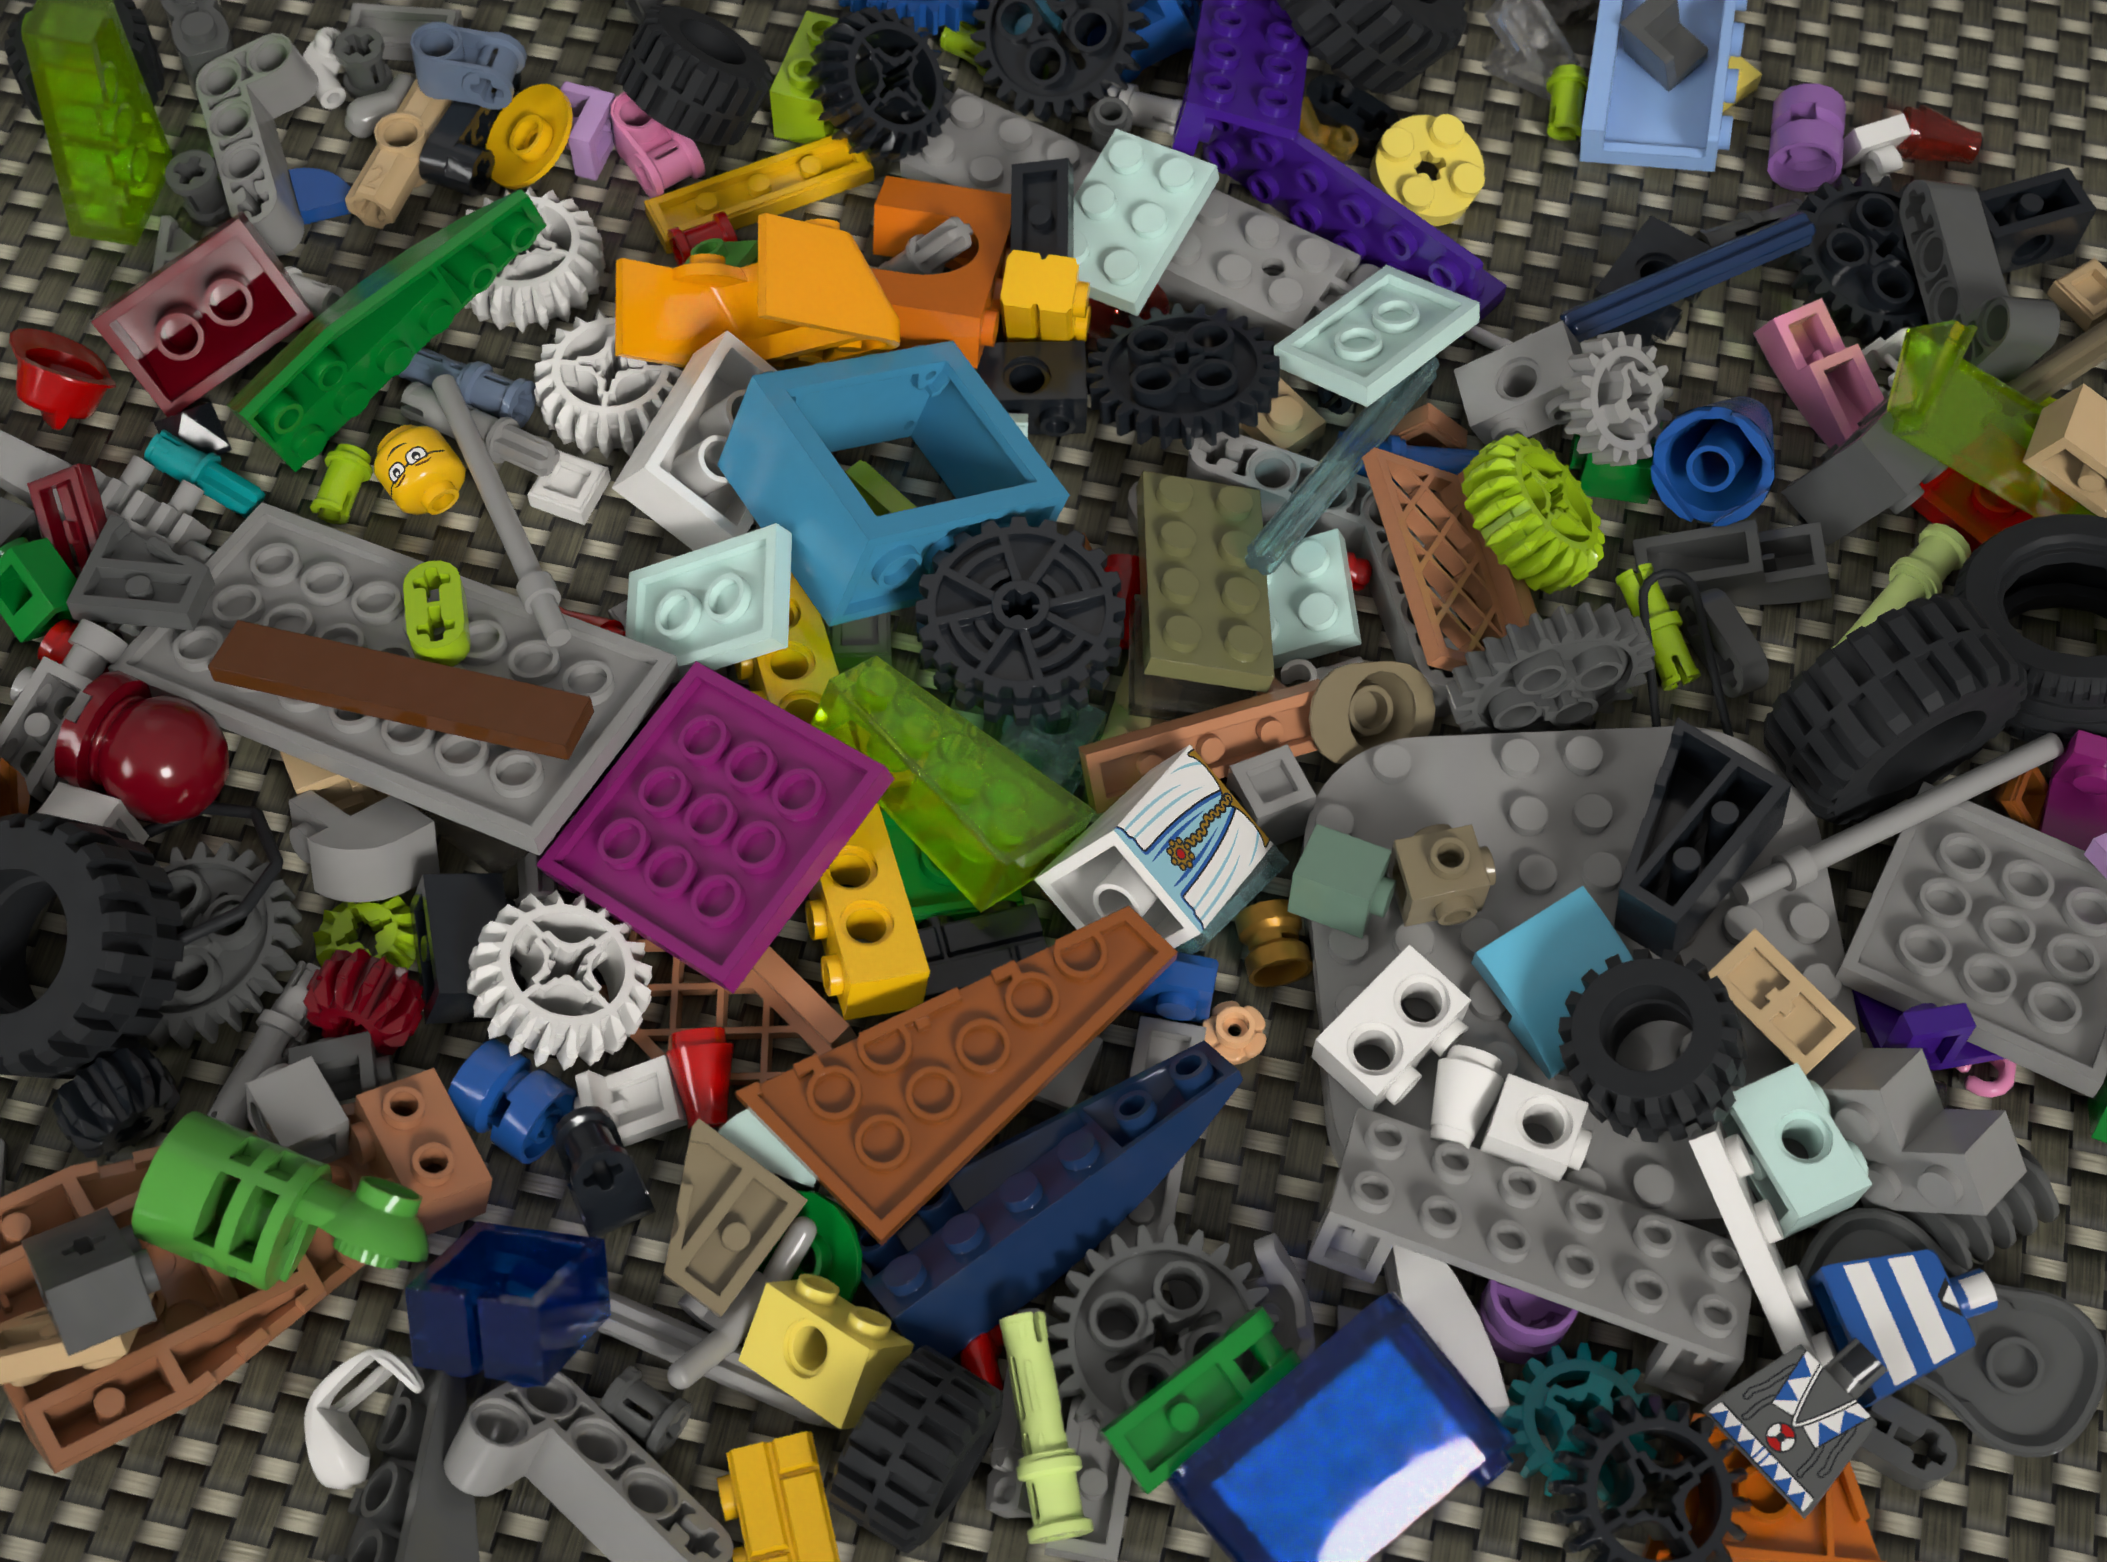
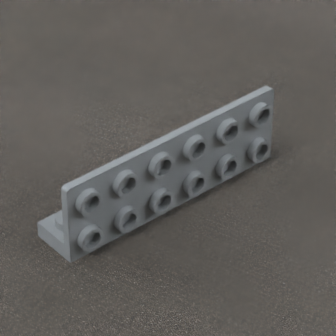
M1366 1108L1357 1109L1351 1124L1332 1198L1312 1239L1307 1260L1374 1284L1395 1244L1657 1339L1659 1342L1647 1359L1644 1383L1706 1406L1720 1396L1744 1360L1753 1287L1732 1240L1566 1180L1555 1181L1526 1167L1515 1165L1480 1151V1149L1471 1146L1468 1149L1456 1142L1431 1138L1430 1131Z

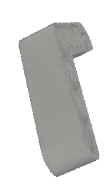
M1224 432L1217 433L1216 446L1208 444L1203 437L1195 438L1193 448L1189 450L1186 478L1260 490L1263 526L1300 539L1338 528L1345 539L1347 552H1354L1356 558H1364L1370 562L1372 574L1368 586L1396 662L1410 664L1424 675L1433 690L1436 708L1434 717H1446L1453 714L1447 700L1449 692L1446 684L1455 680L1454 675L1450 671L1439 668L1432 670L1433 667L1427 664L1400 576L1396 575L1398 570L1385 529L1377 525H1383L1369 479L1241 434L1235 439ZM1321 505L1332 506V508L1323 507V506H1321ZM1409 529V532L1412 534V536H1413V537L1422 545V547L1424 548L1425 545H1424V544L1420 541V539ZM1425 579L1426 585L1441 599L1439 593ZM1450 607L1449 610L1457 617L1456 612ZM1442 632L1446 647L1459 650Z

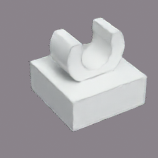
M1904 113L1854 128L1843 139L1842 169L1860 164L1861 174L1867 173L1873 185L1878 184L1885 175L1890 177L1889 173L1901 170L1903 163L1896 147L1912 134Z

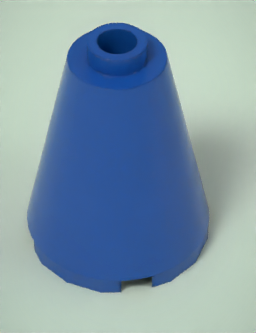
M1739 396L1688 410L1670 421L1660 433L1655 443L1653 465L1651 466V480L1661 501L1678 517L1692 522L1695 519L1713 523L1712 526H1727L1746 519L1764 502L1773 485L1775 477L1773 423L1767 408L1756 399Z

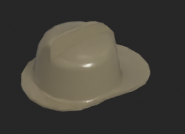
M1375 661L1349 663L1334 668L1320 681L1312 697L1309 712L1311 737L1323 756L1333 763L1345 764L1356 755L1385 742L1402 738L1428 736L1433 727L1436 710L1433 690L1424 675L1406 663Z

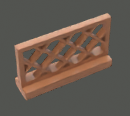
M1376 447L1366 453L1362 460L1428 666L1452 672L1455 667L1468 665L1464 656L1467 652L1486 650L1482 640L1485 637L1501 639L1507 635L1505 625L1509 623L1520 628L1529 625L1531 614L1537 613L1529 587L1524 579L1518 581L1513 578L1510 568L1505 564H1498L1497 555L1490 547H1484V537L1480 531L1473 528L1475 520L1473 515L1465 509L1464 502L1468 498L1462 492L1461 483L1464 481L1463 471L1456 475ZM1392 477L1404 489V491L1408 494V497L1393 482ZM1416 504L1434 522L1437 528H1435L1432 525V523L1422 514V512L1415 506ZM1409 529H1410V530L1420 539V541L1425 545L1424 548H1423L1422 545L1412 536V534L1409 532ZM1433 555H1434V556L1440 561V563L1450 572V574L1454 577L1453 579H1452V578L1443 570V568L1433 559V557H1432ZM1425 579L1439 593L1441 599L1426 585ZM1450 607L1470 627V631H1468L1467 628L1449 610ZM1442 632L1459 650L1446 647Z
M615 919L611 921L613 925L621 924ZM631 930L629 940L627 941L644 942L645 952H666L649 940L641 939V935ZM770 946L734 992V994H757L763 1000L762 1026L727 1027L729 994L732 993L715 982L684 983L685 963L673 956L672 983L648 984L647 988L652 990L651 997L671 996L669 1029H641L639 1027L635 1034L630 1035V1038L651 1060L666 1055L653 1041H668L669 1051L672 1049V1033L695 1029L681 1028L683 996L717 995L716 1027L725 1028L726 1040L761 1039L760 1072L731 1073L730 1085H750L757 1081L761 1084L784 1073L771 1072L774 1038H801L815 1052L814 1054L817 1053L818 1056L858 1038L852 1027ZM601 985L602 988L599 993L609 1003L607 986ZM774 1012L788 1026H773Z

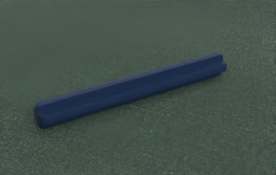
M1794 213L1561 313L1560 321H1564L1577 341L1581 343L1584 340H1588L1809 245L1812 242V235L1816 232L1814 223L1809 221L1806 213Z

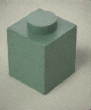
M1316 824L1293 872L1287 911L1363 938L1373 915L1381 918L1385 917L1395 892L1397 880L1387 877L1392 850Z

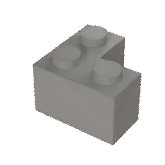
M1862 1048L1822 1087L1830 1103V1116L1845 1140H1850L1856 1144L1867 1162L1868 1177L1872 1185L1861 1197L1864 1208L1986 1216L2027 1172L2006 1110L1944 1109L1922 1048Z

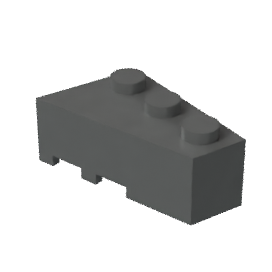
M1946 352L1906 379L1857 423L1859 428L1840 447L1835 444L1819 457L1823 463L1802 477L1795 479L1781 492L1808 524L1821 522L1823 540L1826 546H1829L1887 508L1896 515L1913 504L1925 492L1919 483L1927 484L1953 463L1948 453L1950 452L1951 455L1956 454L1980 435L1981 431L1976 424L1993 405L1951 355Z

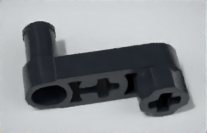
M521 72L515 74L512 82L514 87L513 97L518 94L520 89ZM493 87L491 92L495 93L497 89ZM454 101L423 146L419 161L421 178L471 197L476 195L482 196L490 184L495 164L492 151L485 149L492 125L502 109H488L476 104Z

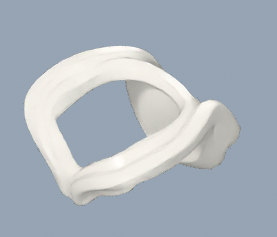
M384 1349L367 1350L338 1366L314 1390L306 1408L304 1427L308 1457L312 1469L322 1485L328 1488L347 1490L353 1485L360 1484L366 1480L370 1465L369 1448L348 1414L351 1409L367 1398L393 1374L410 1390L419 1394L425 1388V1385L412 1358L408 1356L398 1357ZM374 1360L381 1364L357 1387L342 1397L335 1405H331L336 1394Z

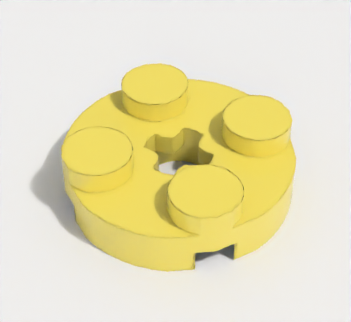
M1441 114L1437 117L1432 115H1415L1396 122L1383 134L1377 145L1370 167V178L1373 185L1434 227L1449 224L1460 218L1477 197L1485 182L1484 163L1478 146L1471 136L1465 132L1461 120L1450 114ZM1421 161H1427L1438 169L1436 180L1431 181L1427 173H1417L1415 168L1419 166Z

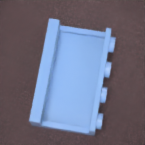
M1600 0L1581 130L1580 162L1715 172L1717 151L1729 150L1733 116L1722 115L1724 103H1735L1739 69L1728 68L1729 56H1741L1745 23L1734 22L1735 11H1746L1747 0H1678L1680 24L1708 48V58L1669 92L1624 52L1620 23L1646 0Z

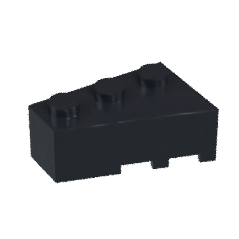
M1677 717L1663 765L1660 767L1655 781L1654 791L1645 818L1642 819L1619 887L1614 929L1644 948H1649L1652 953L1660 958L1664 949L1680 952L1782 827L1792 784Z

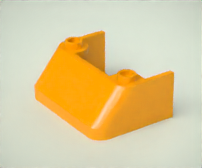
M769 213L758 215V262L743 267L726 265V258L717 254H695L690 256L689 264L674 268L627 258L616 260L615 356L685 368L694 352L727 330L777 371L810 366L820 362L827 363L861 357L867 354L895 349L900 346L899 317L853 236L846 231L840 230V223L835 220L810 219L800 221Z

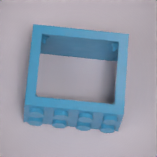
M954 341L918 345L896 351L872 353L861 357L827 363L820 362L810 366L752 375L717 464L760 528L777 523L792 533L791 572L829 627L916 606V601L923 599V596L919 593V582L922 574L936 573L932 567V558L938 550L951 553L954 550L953 537L963 531L972 537L981 534V523L994 520L999 528L1009 527L1012 517H1026L1028 526L1039 527L1044 519L1056 522L1070 495ZM911 436L956 499L876 516L831 452Z

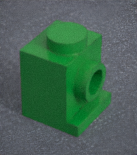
M21 537L0 548V614L18 640L23 643L46 636L49 630L61 620L69 619L72 622L75 621L66 601L77 579L49 539L43 538L29 542L27 538Z

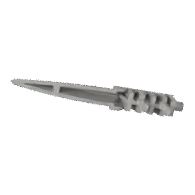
M0 430V488L33 506L27 483L73 465ZM133 455L119 480L114 477L110 478L92 467L107 520L110 515L120 516L127 520L133 533L146 540L155 536L169 544L172 551L176 554L188 555L202 564H205L216 552L205 546L212 531L191 517L204 494L202 489L186 480H182L168 504L160 503L142 492L143 487L155 469L147 461ZM55 488L52 490L59 510L61 521L63 522L66 519L59 499L57 488Z

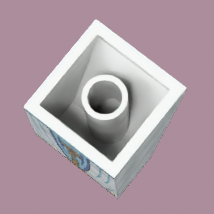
M1188 745L1149 770L1046 866L1034 880L1077 930L1126 906H1130L1173 948H1176L1203 932L1274 844L1193 747Z

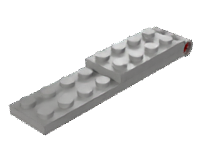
M958 88L954 96L949 100V103L944 105L951 116L946 120L945 124L940 126L942 134L936 138L928 136V146L922 148V152L915 156L907 154L906 158L900 160L901 176L907 179L1011 194L1012 164L1069 158L1074 168L1075 196L1101 153ZM1213 189L1152 293L1174 304L1180 303L1183 308L1191 312L1199 304H1204L1206 315L1211 316L1218 310L1226 308L1228 321L1230 322L1238 317L1246 316L1248 317V330L1256 327L1264 328V341L1273 340L1276 345L1379 271L1380 268L1370 264L1359 265L1361 255Z

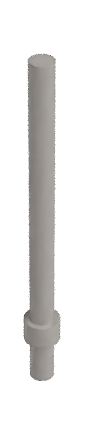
M449 374L440 375L433 381L432 388L519 579L516 590L527 613L535 615L547 644L551 647L563 646L571 639V632L558 606L561 601L560 592L552 575L542 571L455 378Z
M2047 733L1807 848L1802 845L1791 847L1773 856L1771 865L1739 879L1732 887L1733 893L1740 904L1747 906L1783 888L1787 891H1794L1815 881L1818 877V871L2061 756L2064 751L2062 741L2056 734Z

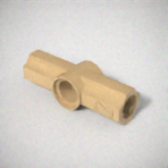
M415 79L398 110L381 118L376 124L374 134L377 145L345 197L348 211L360 218L364 225L383 230L386 224L394 223L412 190L428 182L423 180L419 173L420 155L427 139L454 100L434 99L426 96L420 90L417 79Z

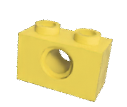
M801 1274L798 1280L766 1282L738 1361L840 1430L854 1428L887 1377L900 1362L911 1354L914 1343L890 1329L892 1323L885 1315L869 1308L856 1307L838 1295L839 1287L828 1279L813 1274Z

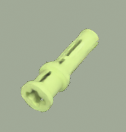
M1933 523L1926 526L1919 534V545L1908 557L1899 558L1891 566L1889 573L1890 583L1832 649L1847 639L1846 636L1860 626L1866 627L1876 621L1879 615L1893 608L1896 610L1901 609L1909 601L1921 597L1929 600L1934 594H1941L1942 582L1952 570L1961 569L1964 562L1970 558L1972 552L1965 538L1955 529L1944 524Z
M1024 1312L999 1320L1007 1353L1008 1370L1024 1457L1018 1459L1019 1466L1016 1467L1018 1480L1026 1482L1033 1527L1027 1531L1029 1544L1054 1542L1091 1533L1094 1531L1092 1519L1084 1517L1076 1472L1082 1468L1081 1457L1076 1455L1075 1449L1068 1447L1053 1359H1051L1045 1312Z

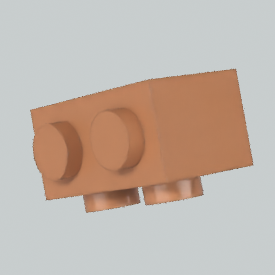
M435 1068L356 1095L353 1122L349 1125V1147L353 1157L359 1165L368 1163L375 1177L403 1185L421 1195L423 1199L416 1215L423 1224L427 1235L486 1213L493 1179Z

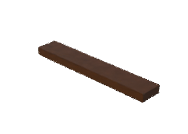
M237 620L208 665L215 682L564 760L570 759L594 713L592 700L589 696Z

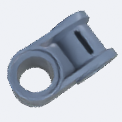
M445 22L423 24L411 35L410 44L417 83L420 90L426 96L434 99H448L476 104L484 108L497 110L505 108L511 103L514 95L513 79L515 74L523 70L527 61L526 50L518 40L501 32L468 29ZM494 49H499L497 54L493 53ZM493 87L497 89L495 93L491 92Z

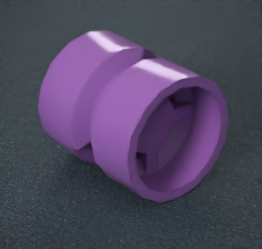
M1804 83L1792 86L1781 92L1773 102L1768 173L1771 179L1782 188L1796 192L1816 191L1822 183L1832 184L1840 176L1843 161L1846 103L1842 95L1836 90L1822 84Z
M1489 1279L1476 1304V1311L1495 1355L1506 1362L1523 1365L1532 1357L1538 1361L1544 1360L1550 1348L1560 1344L1578 1313L1577 1310Z

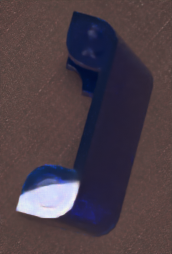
M1389 1292L1361 1311L1191 1455L1174 1471L1167 1484L1231 1562H1369L1457 1486L1462 1487L1473 1480L1480 1489H1483L1498 1478L1514 1462V1459L1507 1451L1517 1441L1397 1294Z

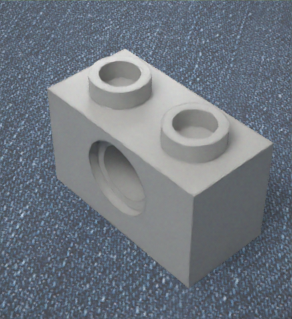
M1563 320L1454 369L1469 426L1485 446L1494 440H1500L1506 435L1513 436L1519 433L1529 437L1554 425L1566 424L1572 420L1571 412L1561 411L1559 407L1561 402L1569 400V391L1560 384V381L1564 377H1573L1574 371L1567 361L1569 356L1583 353L1580 343Z

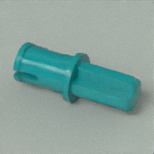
M161 430L160 434L157 433L146 448L144 460L152 464L157 470L168 474L180 483L182 480L192 483L202 489L206 496L244 518H247L261 502H264L265 493L260 487L222 466V460L219 455L215 453L207 455L200 450L198 451L167 430Z

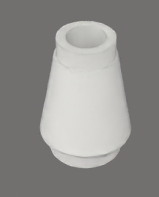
M1452 1045L1449 1048L1447 1057L1438 1060L1430 1125L1431 1138L1446 1142H1456L1468 1149L1470 1148L1471 1142L1474 1141L1505 1082L1500 1076L1503 1062L1499 1058L1474 1047Z

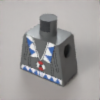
M1856 1337L1824 1367L1802 1345H1799L1710 1402L1702 1411L1706 1416L1715 1420V1425L1732 1443L1736 1444L1737 1449L1787 1502L1805 1518L1815 1509L1877 1425V1422L1856 1400L1888 1370Z

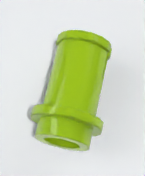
M1572 64L1560 65L1553 70L1552 75L1547 79L1546 89L1551 94L1547 134L1553 139L1569 141L1575 140L1576 136H1581L1584 95L1587 94L1589 78L1586 76V71L1580 66Z
M344 443L337 445L336 450L328 452L325 458V464L328 469L316 498L310 506L312 513H318V518L337 525H343L348 522L350 511L362 482L369 481L373 474V469L370 466L371 456L365 450L355 445Z

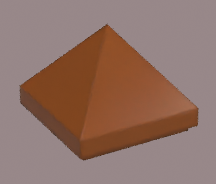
M2036 767L1994 787L1987 798L2001 815L2039 830L2049 785L2039 768Z

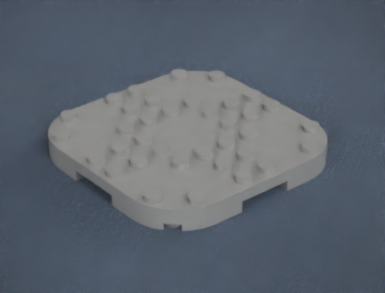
M1674 726L1402 738L1374 746L1342 765L1324 784L1316 797L1314 809L1310 811L1306 824L1300 857L1316 824L1392 850L1394 840L1412 837L1417 831L1431 825L1448 824L1451 828L1472 824L1479 847L1487 846L1492 854L1496 870V883L1490 886L1482 911L1477 912L1473 918L1455 925H1440L1438 920L1405 927L1395 893L1385 917L1381 918L1373 915L1363 938L1304 918L1306 939H1310L1320 1034L1410 944L1471 999L1465 1017L1462 1020L1469 1028L1456 1045L1481 1049L1499 1058L1503 1062L1500 1076L1504 1081L1509 1073L1582 1100L1567 1068L1548 1080L1509 1029L1508 1024L1512 1015L1471 962L1475 952L1581 886H1584L1614 927L1619 887L1642 819L1645 818L1658 772L1663 765L1671 741ZM1697 728L1790 782L1777 763L1754 746L1721 732ZM1791 785L1782 827L1740 879L1771 865L1773 856L1791 847L1802 845L1807 848L1822 841L1815 815L1806 805V801L1798 789L1793 787V785ZM1827 868L1818 871L1817 879L1794 891H1787L1783 888L1747 906H1743L1738 902L1731 888L1679 952L1684 966L1694 958L1706 965L1709 972L1756 928L1856 1027L1806 1075L1808 1080L1815 1081L1821 1088L1864 1048L1852 989L1842 985V981L1835 978L1845 953ZM1616 930L1634 959V950L1644 949V947ZM1651 952L1653 959H1661L1659 956ZM1410 998L1401 1003L1405 1015L1416 1022H1428L1437 1017L1433 1006L1424 999ZM1735 1007L1748 1049V1059L1742 1060L1747 1072L1743 1087L1793 1065ZM1653 1021L1643 1024L1630 1032L1622 1041L1616 1055V1062L1623 1067L1636 1071H1653L1666 1067L1684 1053L1690 1043L1692 1031L1681 1024L1671 1021ZM1363 1045L1354 1051L1356 1060L1366 1069L1381 1070L1391 1064L1387 1053L1376 1045ZM1432 1051L1415 1068L1422 1074V1077L1413 1089L1395 1106L1385 1099L1374 1112L1431 1131L1430 1125L1438 1060L1442 1058ZM1319 1065L1328 1140L1333 1156L1340 1168L1354 1115L1358 1108L1365 1107ZM1731 1086L1732 1091H1735V1090H1738V1089L1742 1088V1087ZM1496 1099L1474 1141L1471 1142V1147L1480 1149ZM1587 1108L1581 1127L1593 1131L1586 1156L1579 1171L1567 1167L1561 1179L1715 1235L1730 1234L1689 1143L1694 1130L1700 1128L1697 1122L1685 1127L1688 1135L1686 1139L1673 1142L1669 1131L1659 1132L1658 1143L1642 1142L1636 1128L1632 1130L1628 1138L1613 1131L1608 1119L1601 1123ZM1536 1123L1523 1125L1525 1133L1533 1141L1541 1144L1554 1143L1551 1132L1544 1126ZM1782 1138L1783 1145L1790 1154L1801 1159H1809L1807 1150L1800 1142L1791 1138Z

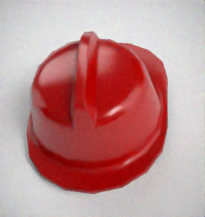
M32 328L16 329L9 335V343L17 358V396L28 406L40 410L43 420L54 430H62L69 418H90L95 413L106 390L116 387V382L111 378L100 357L80 343L49 331Z

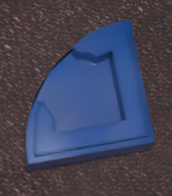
M295 168L289 170L304 225L351 214L345 201V197L351 187L342 178L331 172L316 168Z

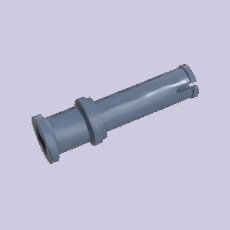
M425 347L412 358L409 366L398 375V377L411 382L423 383L432 388V383L438 376L444 374L452 375L466 404L498 419L502 417L513 418L518 422L520 429L530 419L536 404L534 394L536 386L532 381L525 378H519L514 381L494 373L493 368L485 362L476 361L465 364Z

